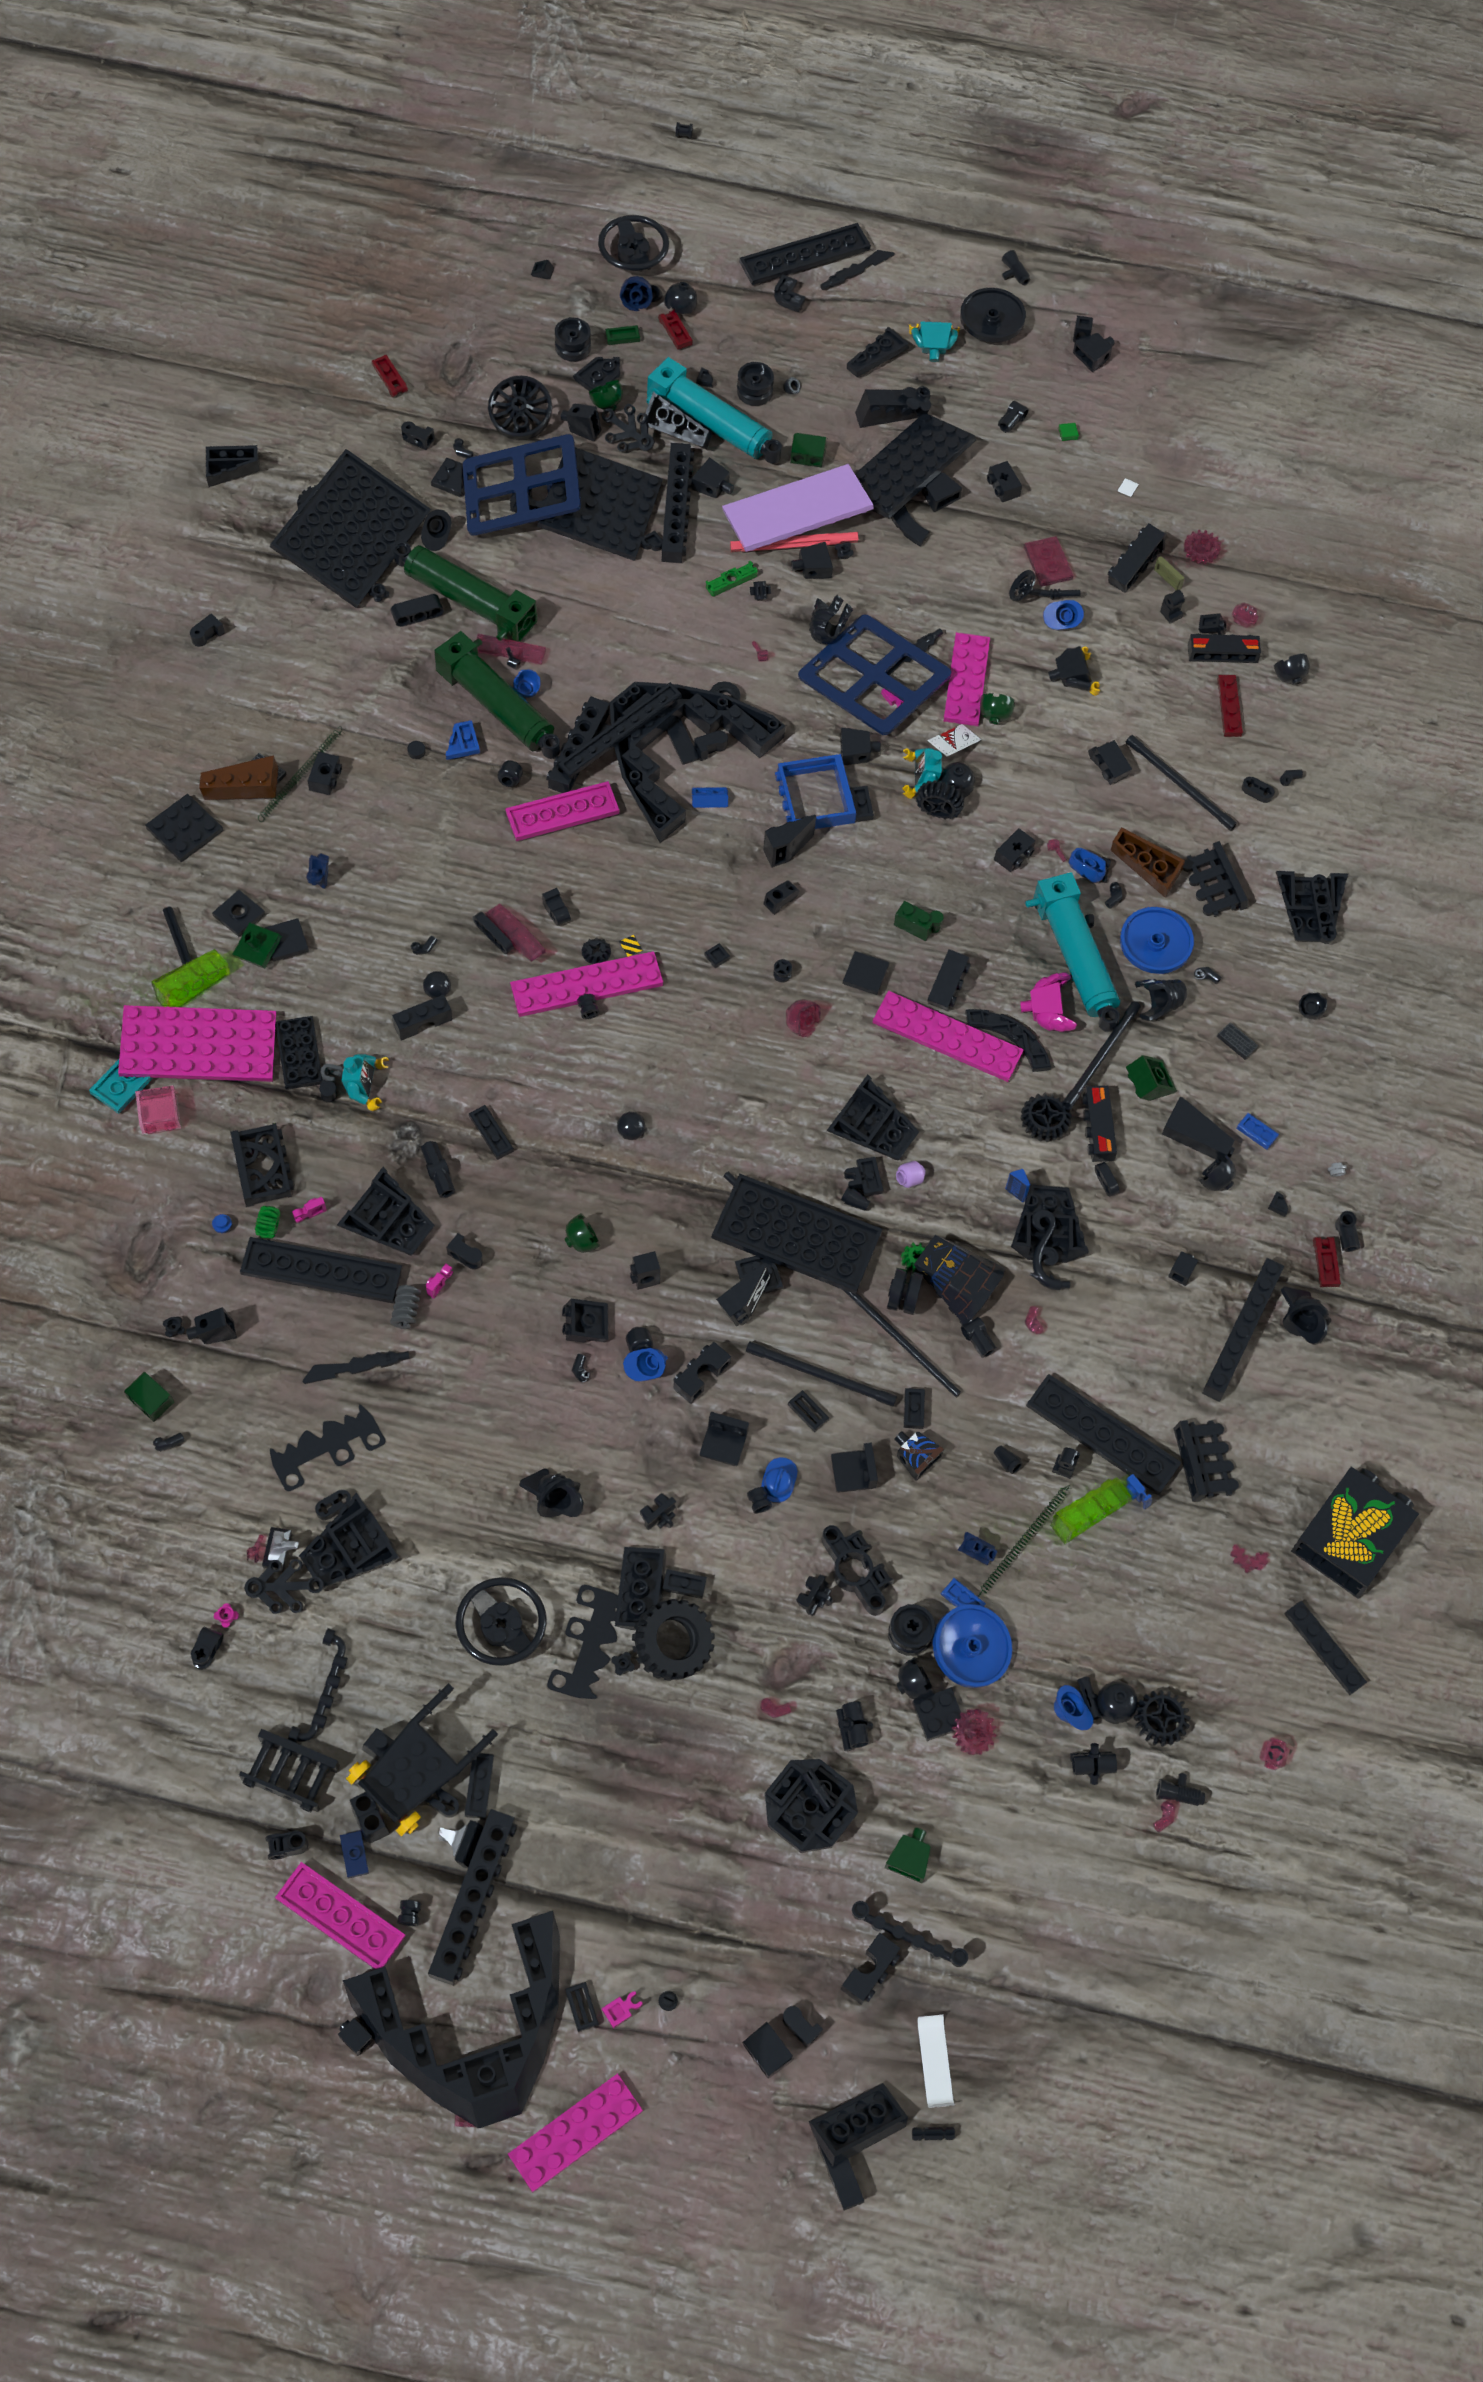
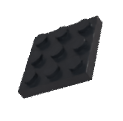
M188 793L145 824L146 829L180 862H183L223 832V827Z

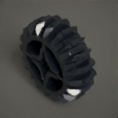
M934 780L933 782L927 781V783H923L920 789H918L916 796L917 806L921 808V811L927 812V815L930 814L933 817L945 820L947 818L953 819L958 817L964 807L965 798L963 793L960 792V789H955L954 785L951 786L948 783Z
M1045 1092L1043 1097L1038 1093L1035 1098L1031 1096L1029 1101L1025 1102L1021 1110L1022 1115L1020 1119L1023 1121L1022 1127H1026V1133L1032 1132V1138L1038 1136L1039 1141L1042 1138H1045L1046 1142L1049 1141V1138L1055 1141L1057 1137L1061 1138L1064 1133L1068 1132L1072 1115L1070 1109L1063 1107L1062 1102H1060L1061 1097L1056 1099L1054 1094L1047 1096ZM1043 1107L1041 1110L1033 1112L1035 1109ZM1056 1122H1060L1058 1125L1050 1127V1125L1056 1124Z
M1159 1690L1158 1695L1155 1691H1151L1150 1696L1145 1694L1143 1696L1144 1700H1139L1138 1702L1139 1707L1136 1708L1137 1715L1134 1716V1720L1139 1722L1136 1723L1135 1728H1142L1139 1732L1140 1736L1146 1734L1145 1740L1148 1742L1150 1738L1153 1739V1745H1156L1158 1741H1160L1162 1747L1166 1745V1741L1170 1746L1174 1744V1740L1179 1742L1181 1740L1180 1736L1184 1737L1186 1735L1184 1729H1188L1190 1726L1187 1723L1190 1720V1716L1185 1715L1188 1713L1189 1708H1182L1185 1702H1178V1695H1175L1174 1698L1170 1697L1171 1691H1168L1166 1695H1164L1163 1690ZM1158 1704L1156 1712L1146 1714L1148 1707ZM1167 1706H1169L1175 1713L1170 1712L1167 1709ZM1160 1714L1166 1718L1164 1723L1158 1718ZM1178 1722L1177 1728L1174 1731L1166 1733L1168 1724ZM1149 1724H1154L1157 1727L1158 1731L1153 1729Z

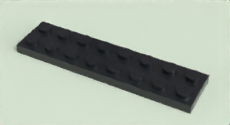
M855 223L740 257L739 263L750 283L755 285L779 278L782 275H789L869 251L871 245L859 224Z
M250 1237L240 1274L394 1303L403 1268L402 1265Z
M1050 1374L1046 1376L1026 1404L1029 1409L1129 1476L1134 1474L1141 1484L1160 1495L1182 1463Z

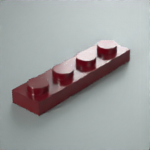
M1218 675L1217 681L1224 737H1241L1243 731L1236 675Z

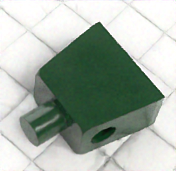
M914 1828L911 1837L902 1835L888 1858L885 1869L922 1884L931 1848L929 1844L923 1842L926 1831Z

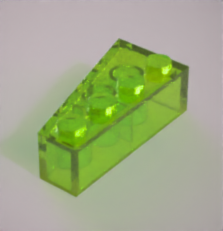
M214 949L151 981L156 1000L162 1007H182L229 975L230 969L228 963Z
M1118 1477L1113 1480L1108 1479L1101 1484V1487L1089 1491L1082 1498L1057 1511L1053 1516L1050 1526L1065 1545L1128 1504L1132 1496Z

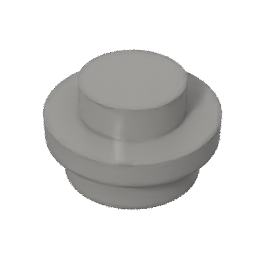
M1333 1163L1328 1168V1172H1330L1332 1177L1345 1175V1170H1347V1166L1343 1165V1163Z

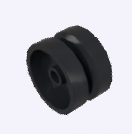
M569 317L561 320L556 325L555 350L558 356L567 361H579L589 355L591 351V329L588 323L579 318Z
M750 362L743 365L738 371L737 395L739 399L751 406H760L770 401L773 396L774 384L772 369L761 362Z
M896 1268L888 1293L887 1309L897 1311L901 1300H904L903 1312L914 1315L923 1274L913 1272L909 1283H907V1270Z
M907 1604L900 1607L893 1614L888 1628V1639L892 1647L897 1652L906 1656H916L923 1653L930 1646L935 1632V1621L932 1614L926 1608L917 1604Z

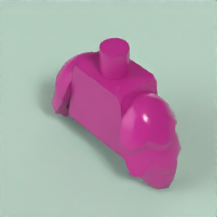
M1054 973L1049 977L1041 978L1030 991L1031 1000L1020 1002L1021 1013L1033 1011V1020L1048 1031L1064 1032L1075 1030L1077 1024L1063 1016L1060 988L1071 979L1069 973Z

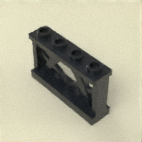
M272 1123V1125L239 1132L238 1130L230 1131L246 1207L265 1201L292 1197L291 1190H294L292 1179H288L287 1176L291 1171L289 1162H284V1157L287 1156L285 1145L281 1146L280 1140H283L281 1128L277 1129L276 1123ZM270 1135L274 1138L271 1144L267 1143V1138L263 1141L262 1145L259 1144L263 1136ZM255 1138V1143L243 1141ZM276 1147H277V1149H278L279 1155H277V1154L273 1151ZM252 1151H254V1155L251 1158L245 1156L247 1153L252 1155ZM258 1152L274 1161L271 1169L264 1177L256 1169H246V1166L256 1161ZM280 1166H281V1168H282L283 1175L280 1174V1173H277L278 1170L280 1169ZM257 1175L260 1180L258 1181L257 1177L255 1180H251L250 1177ZM281 1180L283 1186L280 1189L273 1190L267 1185L270 1182L273 1186H277L275 1181ZM262 1188H265L266 1191H267V1192H262V1193L253 1194V1193H255V1192L261 1190Z

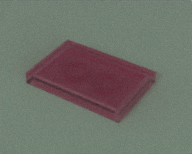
M1057 536L1024 543V549L1041 587L1073 580V573Z

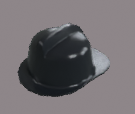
M440 509L433 510L424 521L421 540L425 548L431 551L442 549L447 542L452 521L446 511Z

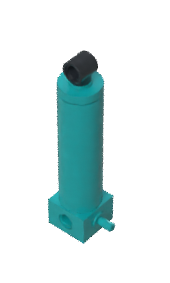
M667 357L648 376L646 399L648 404L652 393L655 392L691 419L752 458L759 459L764 455L768 463L774 464L780 461L782 445L778 440L772 439L773 435L769 429L686 378L687 368Z
M1070 872L1037 882L1034 898L1027 900L1025 905L1027 908L1036 906L1041 920L1048 919L1087 1014L1090 1017H1099V1027L1103 1031L1111 1032L1117 1026L1120 1017L1116 1009L1120 1005V998L1078 903L1081 892L1073 873Z

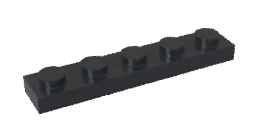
M1302 1601L1284 1613L1349 1696L1367 1683Z

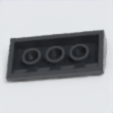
M624 1547L615 1627L635 1630L634 1626L640 1620V1615L652 1605L661 1602L667 1555L665 1549Z
M884 2083L810 2121V2126L824 2154L832 2166H835L905 2128L908 2116Z

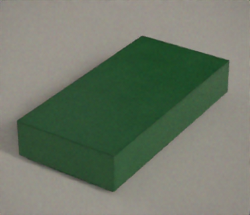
M638 325L605 329L608 345L640 342Z

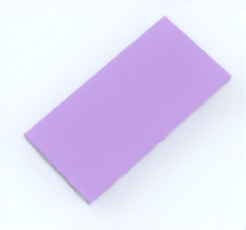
M849 464L722 506L724 514L746 552L874 509L873 503Z

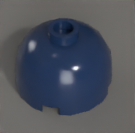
M639 276L626 279L620 290L622 304L632 311L646 309L650 305L653 297L650 283Z

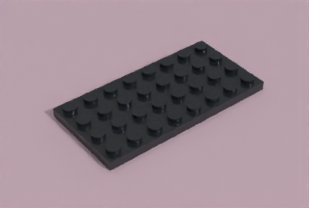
M929 414L921 415L855 473L873 503L874 509L872 511L888 519L891 518L976 441V436Z
M739 1173L711 1238L856 1295L882 1229Z

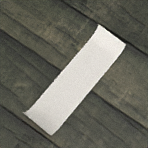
M944 2015L918 2017V2031L928 2108L955 2106L944 2030Z

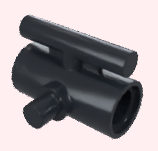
M861 1702L846 1703L842 1705V1709L836 1710L844 1751H851L852 1748L869 1745L867 1730L873 1728V1723L864 1718Z
M1097 1743L1091 1744L1089 1752L1070 1753L1073 1774L1088 1775L1092 1785L1098 1784V1778L1101 1774L1117 1773L1116 1754L1112 1753V1751L1100 1752L1099 1744Z

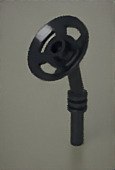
M1031 570L1022 572L1014 580L1009 592L1010 599L1015 602L1022 600L1028 594L1050 597V599H1053V597L1054 599L1057 597L1060 599L1061 597L1081 596L1080 590H1060V588L1058 590H1043L1033 588L1036 576ZM1016 589H1018V593H1019L1018 596L1015 595V594H1016Z

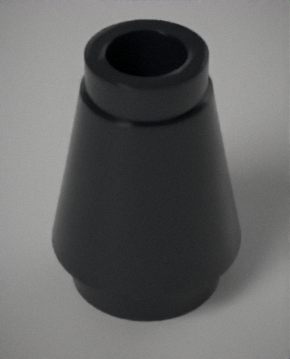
M847 1187L841 1198L845 1205L863 1211L867 1209L870 1203L856 1189Z
M1002 1445L995 1449L994 1455L1006 1472L1015 1474L1022 1467L1023 1463L1019 1456Z

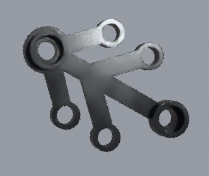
M627 404L624 407V412L628 415L629 426L618 419L616 412L608 408L603 411L602 419L609 424L614 423L625 431L617 434L609 432L606 434L605 440L609 444H613L616 441L633 437L637 441L628 444L622 441L617 446L618 450L622 453L640 448L642 451H649L654 446V439L648 434V417L644 413L637 415V421L641 425V434H639L636 430L634 414L636 409L631 404Z
M299 1559L291 1560L289 1567L274 1583H266L274 1572H279L282 1569V1563L279 1560H272L269 1563V1567L259 1578L253 1577L247 1580L244 1589L249 1597H259L273 1614L281 1613L283 1605L278 1601H274L265 1591H274L290 1606V1610L293 1613H300L303 1610V1603L295 1600L287 1591L309 1590L312 1593H320L324 1590L325 1583L320 1577H312L308 1581L286 1582L295 1572L302 1569L303 1563ZM295 1561L299 1563L298 1569L293 1568ZM275 1562L279 1564V1568L277 1570H274L272 1568V1565ZM316 1581L320 1583L318 1589H315L313 1586ZM254 1584H258L259 1589L256 1592L252 1590V1586ZM295 1603H298L300 1605L298 1611H295L293 1609V1605ZM274 1604L279 1605V1610L276 1612L273 1610Z

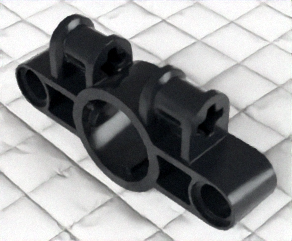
M827 1526L822 1534V1544L835 1562L833 1571L835 1582L843 1590L855 1592L869 1614L873 1616L880 1615L885 1606V1597L881 1591L889 1587L895 1580L893 1577L890 1578L884 1569L885 1565L883 1563L873 1567V1562L867 1554L872 1549V1546L866 1542L861 1530L845 1538L837 1526ZM833 1534L836 1536V1539L829 1540L826 1536ZM850 1559H857L862 1562L864 1569L868 1570V1575L865 1578L863 1576L857 1582H850L845 1579L846 1577L843 1573H840L839 1565L842 1562H848ZM878 1601L881 1606L873 1607L870 1602Z

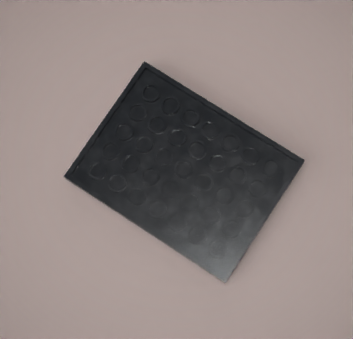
M345 449L271 542L270 548L357 608L395 559L394 546L399 542L407 543L426 519L431 509L352 452Z

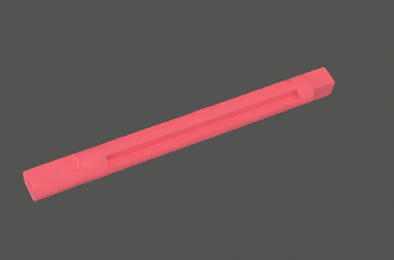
M858 532L792 536L786 540H780L770 545L756 548L753 551L802 548L821 542H826L827 546L843 544L845 542L858 543ZM740 541L730 542L731 552H746Z

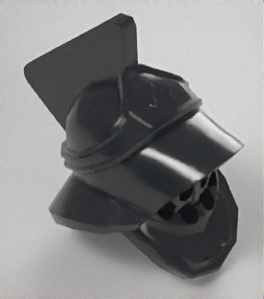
M1284 1286L1281 1292L1290 1306L1282 1321L1284 1328L1289 1333L1302 1336L1308 1343L1313 1345L1321 1343L1326 1337L1328 1325L1331 1323L1327 1308L1321 1304V1301L1311 1297L1309 1291Z
M544 1468L520 1480V1487L536 1495L538 1500L537 1512L540 1516L556 1517L563 1514L569 1517H578L583 1512L584 1502L579 1493L581 1484L566 1478L561 1473L550 1474L549 1470Z

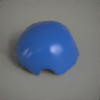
M530 669L521 670L513 681V688L523 698L535 696L541 685L539 675Z

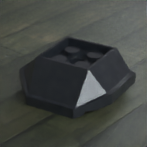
M821 1759L790 1760L764 1794L768 1827L800 1853L832 1848L858 1815L854 1785ZM811 1768L820 1782L826 1785V1791L836 1803L827 1811H824L817 1798L811 1795L810 1788L801 1777L803 1773H806ZM813 1803L816 1809L808 1811L805 1808V1804Z

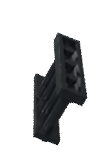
M261 1729L258 1738L262 1742V1747L249 1774L240 1771L239 1777L243 1781L242 1784L250 1788H254V1786L295 1802L300 1805L301 1809L311 1813L312 1810L318 1812L320 1809L319 1805L314 1801L327 1773L330 1774L331 1771L337 1773L340 1767L338 1760ZM274 1747L281 1750V1756L269 1781L265 1782L256 1777L269 1750H272ZM293 1755L300 1758V1764L288 1789L285 1790L277 1787L276 1783L289 1757L291 1758ZM312 1763L319 1766V1772L307 1798L295 1794L308 1765L310 1766Z

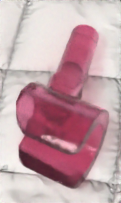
M753 641L752 645L757 652L758 661H767L768 651L761 650L757 643Z
M1057 839L1049 840L1047 843L1048 850H1055L1062 862H1065L1067 859L1060 850L1059 841Z
M259 1535L255 1545L247 1549V1561L250 1557H254V1563L259 1561V1548L264 1538L263 1535Z

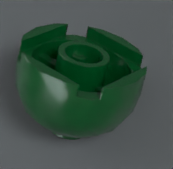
M619 380L606 382L604 386L599 385L589 391V395L597 408H610L614 410L617 408L616 404L623 397V390Z
M994 693L981 695L980 712L985 719L989 720V723L998 725L1012 716L1015 707V700L1003 694H999V697H993Z
M580 1213L566 1225L567 1237L564 1239L569 1248L574 1247L578 1252L586 1253L600 1247V1244L597 1243L599 1240L590 1223L585 1224L583 1221L585 1216Z

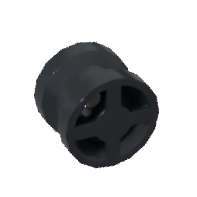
M785 959L778 960L774 964V979L783 983L790 980L792 974L791 963Z

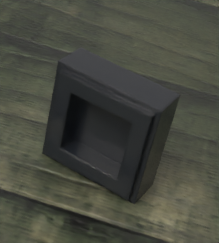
M720 943L704 953V956L714 968L730 960V955Z

